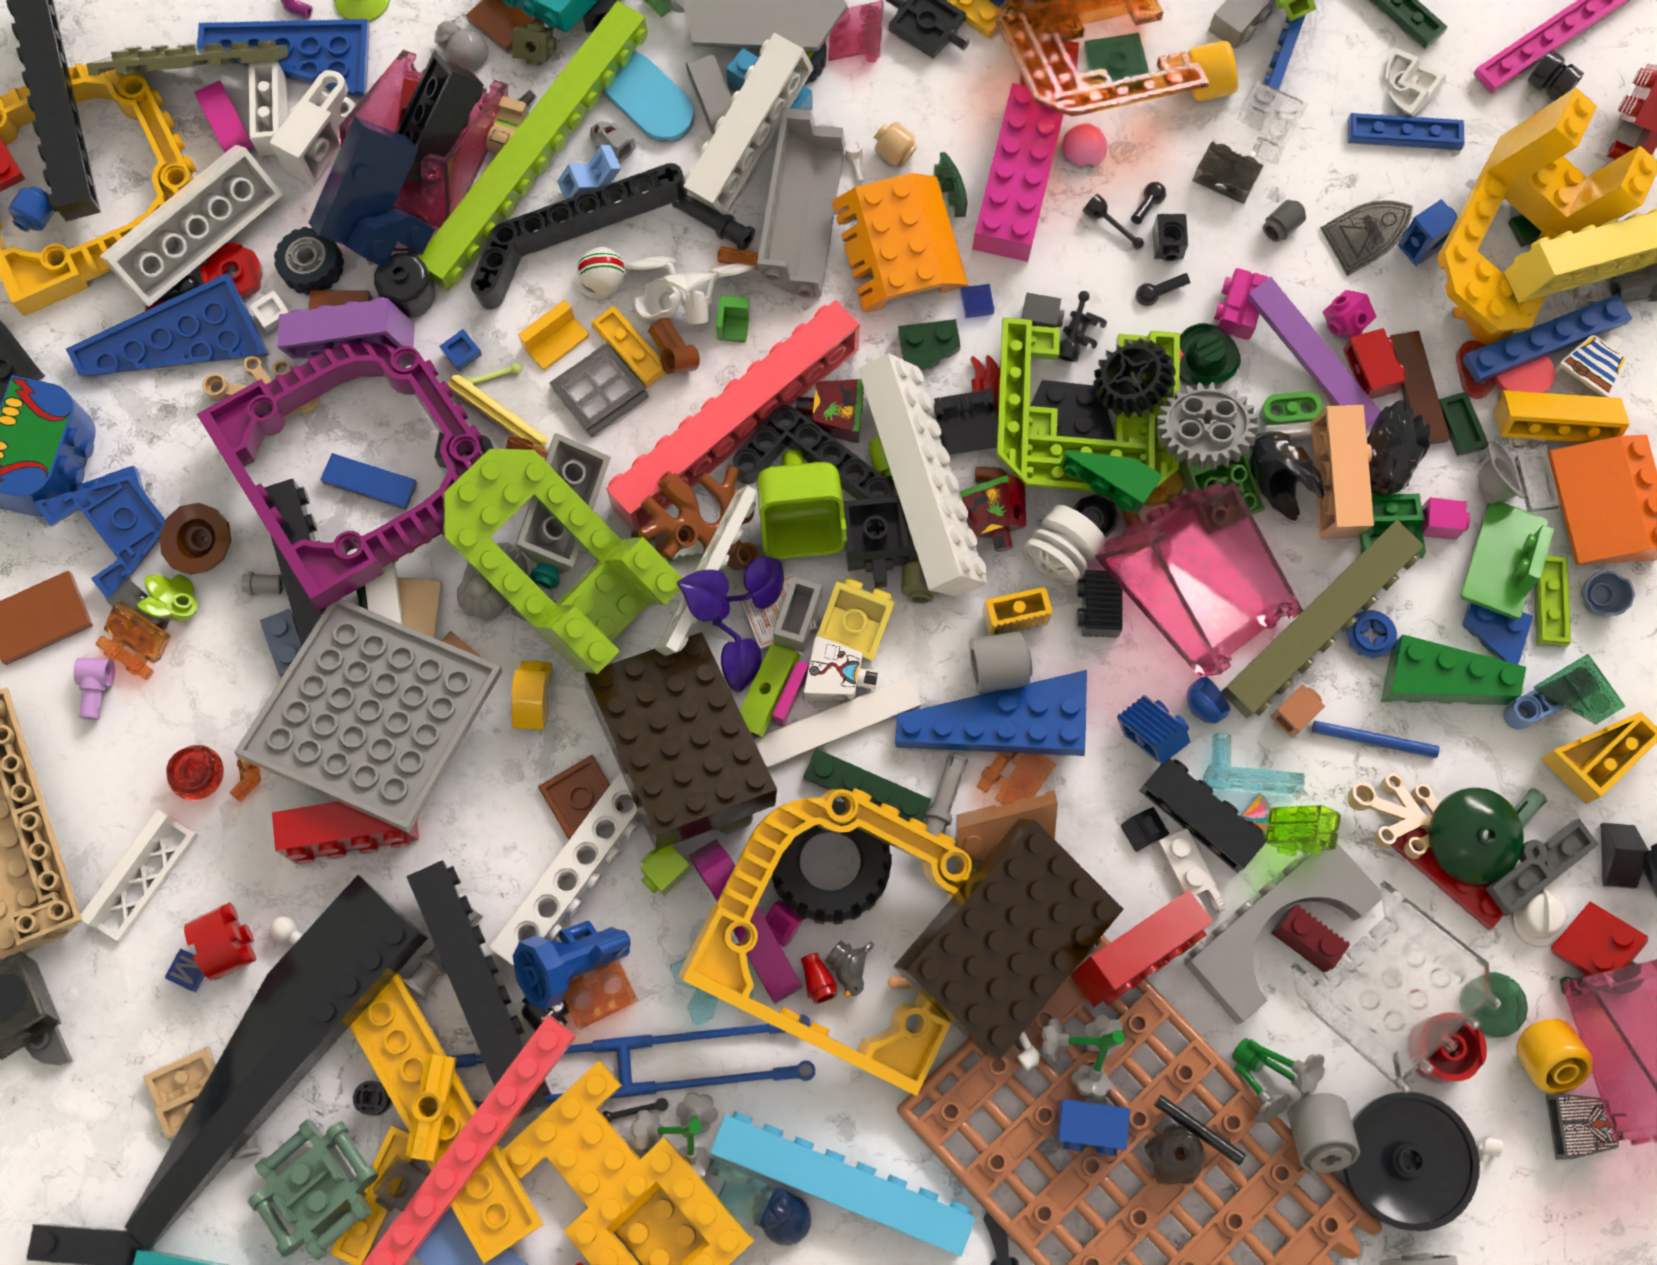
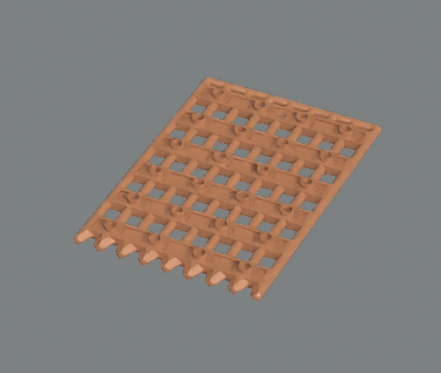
M1104 934L1096 942L1097 947L1087 957L1082 959L1073 972L1090 956L1111 943ZM1070 975L1025 1029L1028 1040L1037 1051L1043 1046L1042 1031L1044 1026L1048 1025L1051 1018L1058 1019L1062 1025H1065L1074 1015L1084 1026L1088 1022H1094L1095 1017L1084 1007L1088 1002L1087 998ZM1147 979L1136 986L1143 995L1130 1007L1121 998L1110 1004L1120 1016L1118 1020L1123 1026L1122 1032L1125 1036V1041L1121 1048L1115 1049L1111 1056L1105 1057L1102 1068L1108 1077L1121 1064L1143 1087L1130 1102L1114 1085L1112 1091L1106 1093L1108 1099L1115 1106L1130 1108L1127 1150H1117V1156L1096 1154L1097 1147L1085 1146L1083 1152L1067 1150L1073 1159L1059 1172L1037 1148L1050 1134L1055 1137L1059 1100L1084 1102L1088 1097L1078 1092L1077 1085L1071 1081V1076L1073 1072L1078 1071L1080 1066L1087 1065L1091 1067L1092 1064H1095L1099 1051H1090L1087 1048L1082 1052L1076 1044H1073L1072 1047H1066L1065 1053L1074 1062L1061 1075L1039 1054V1064L1035 1068L1050 1083V1086L1036 1098L1014 1075L1022 1066L1017 1056L1024 1052V1049H1018L1014 1042L1004 1056L997 1060L985 1055L967 1039L924 1081L917 1096L910 1094L897 1107L898 1115L1034 1265H1053L1037 1248V1245L1050 1232L1073 1256L1065 1265H1117L1121 1260L1126 1265H1145L1132 1251L1145 1236L1168 1259L1164 1265H1237L1227 1254L1240 1240L1263 1262V1265H1334L1328 1254L1331 1249L1348 1259H1354L1360 1255L1359 1243L1351 1230L1354 1225L1371 1235H1376L1382 1230L1381 1223L1366 1212L1349 1189L1332 1172L1315 1173L1333 1192L1320 1206L1297 1184V1181L1308 1170L1300 1165L1292 1130L1278 1116L1267 1124L1281 1137L1284 1143L1272 1155L1252 1137L1248 1131L1257 1123L1255 1117L1262 1106L1257 1099V1094ZM1166 1019L1189 1041V1044L1176 1056L1153 1033ZM1143 1042L1166 1064L1153 1079L1131 1057V1054ZM975 1051L981 1059L967 1072L960 1064ZM1213 1068L1236 1091L1224 1105L1200 1082ZM952 1074L957 1082L943 1095L937 1087ZM1004 1083L1027 1107L1014 1121L991 1098ZM1192 1091L1213 1113V1116L1204 1125L1232 1145L1239 1141L1261 1166L1247 1179L1226 1156L1176 1122L1185 1132L1191 1133L1196 1157L1194 1173L1190 1175H1160L1158 1170L1153 1175L1131 1150L1145 1137L1158 1151V1131L1154 1127L1166 1114L1154 1106L1157 1098L1163 1095L1177 1105ZM928 1097L933 1105L919 1118L913 1110ZM980 1106L1003 1130L990 1145L967 1121ZM956 1130L979 1153L966 1168L943 1144ZM1026 1157L1050 1181L1037 1195L1013 1171ZM1120 1161L1144 1184L1131 1199L1107 1175ZM1215 1165L1238 1187V1190L1225 1203L1202 1179ZM1003 1180L1026 1204L1012 1219L989 1195ZM1097 1185L1121 1208L1107 1223L1084 1199ZM1192 1188L1215 1211L1202 1226L1179 1203ZM1287 1192L1310 1215L1297 1230L1274 1207ZM1074 1208L1097 1232L1083 1247L1060 1223ZM1168 1212L1192 1236L1179 1250L1156 1228V1225ZM1264 1216L1287 1239L1274 1254L1251 1231Z

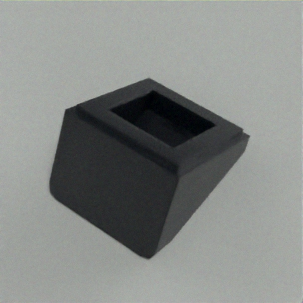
M1154 807L1132 816L1121 824V829L1136 852L1170 834Z

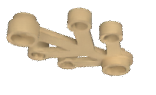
M249 356L244 360L243 367L250 376H254L257 381L262 379L265 385L272 381L264 371V365L258 357ZM277 360L272 366V371L275 376L284 375L291 371L292 367L286 360ZM258 363L255 369H249L251 364ZM281 367H287L285 372L278 373ZM218 373L208 375L202 383L203 390L213 400H220L226 396H231L247 387L246 385L228 383ZM222 386L221 390L214 392L216 387ZM318 396L284 416L285 420L296 412L301 414L313 412L319 405L320 397Z
M1389 773L1382 780L1381 787L1386 793L1395 795L1402 806L1378 798L1374 788L1364 782L1355 784L1348 792V804L1352 809L1365 811L1369 808L1403 820L1390 827L1383 826L1374 834V841L1381 848H1389L1397 838L1419 827L1429 830L1432 817L1424 814L1418 805H1425L1431 815H1433L1439 805L1433 796V790L1430 786L1420 783L1411 791L1410 795L1404 786L1403 779L1396 773ZM1389 781H1392L1396 787L1392 786ZM1419 791L1422 792L1425 795V797L1421 796ZM1382 834L1386 835L1389 841L1385 840ZM1429 834L1422 838L1412 837L1404 845L1405 854L1412 859L1420 858L1430 848ZM1412 845H1415L1419 851L1414 850Z

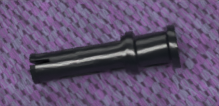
M687 194L683 199L672 203V207L681 210L715 230L717 237L722 240L726 238L735 243L737 249L745 251L753 241L755 228L751 226L745 227L735 221V217L730 214L722 215Z

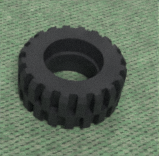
M835 798L832 803V809L835 814L839 815L845 808V802L836 801ZM814 825L797 835L781 855L771 876L774 888L783 899V903L796 911L805 920L809 918L815 920V923L818 924L834 922V925L843 924V921L848 919L853 921L861 917V914L866 910L869 911L886 889L892 864L890 845L858 828L849 832L839 833L851 839L856 845L861 860L859 872L855 879L844 888L838 890L819 889L809 883L801 871L800 855L802 849L812 837L818 834L839 832L829 831Z

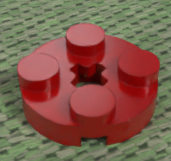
M225 243L207 259L206 263L204 261L202 263L201 277L204 284L229 273V268L234 267L239 271L235 276H232V279L242 299L258 292L261 288L262 265L256 254L251 249L244 248L241 244Z

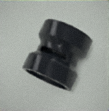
M365 1081L355 1089L353 1094V1104L362 1114L382 1115L392 1105L389 1095L380 1082Z

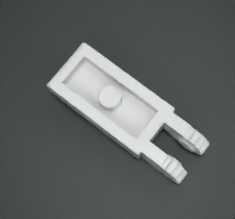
M1188 828L1157 842L1182 894L1190 890L1206 911L1201 899L1197 896L1206 891L1216 912L1221 913L1225 911L1226 908L1221 895L1215 888L1216 884Z

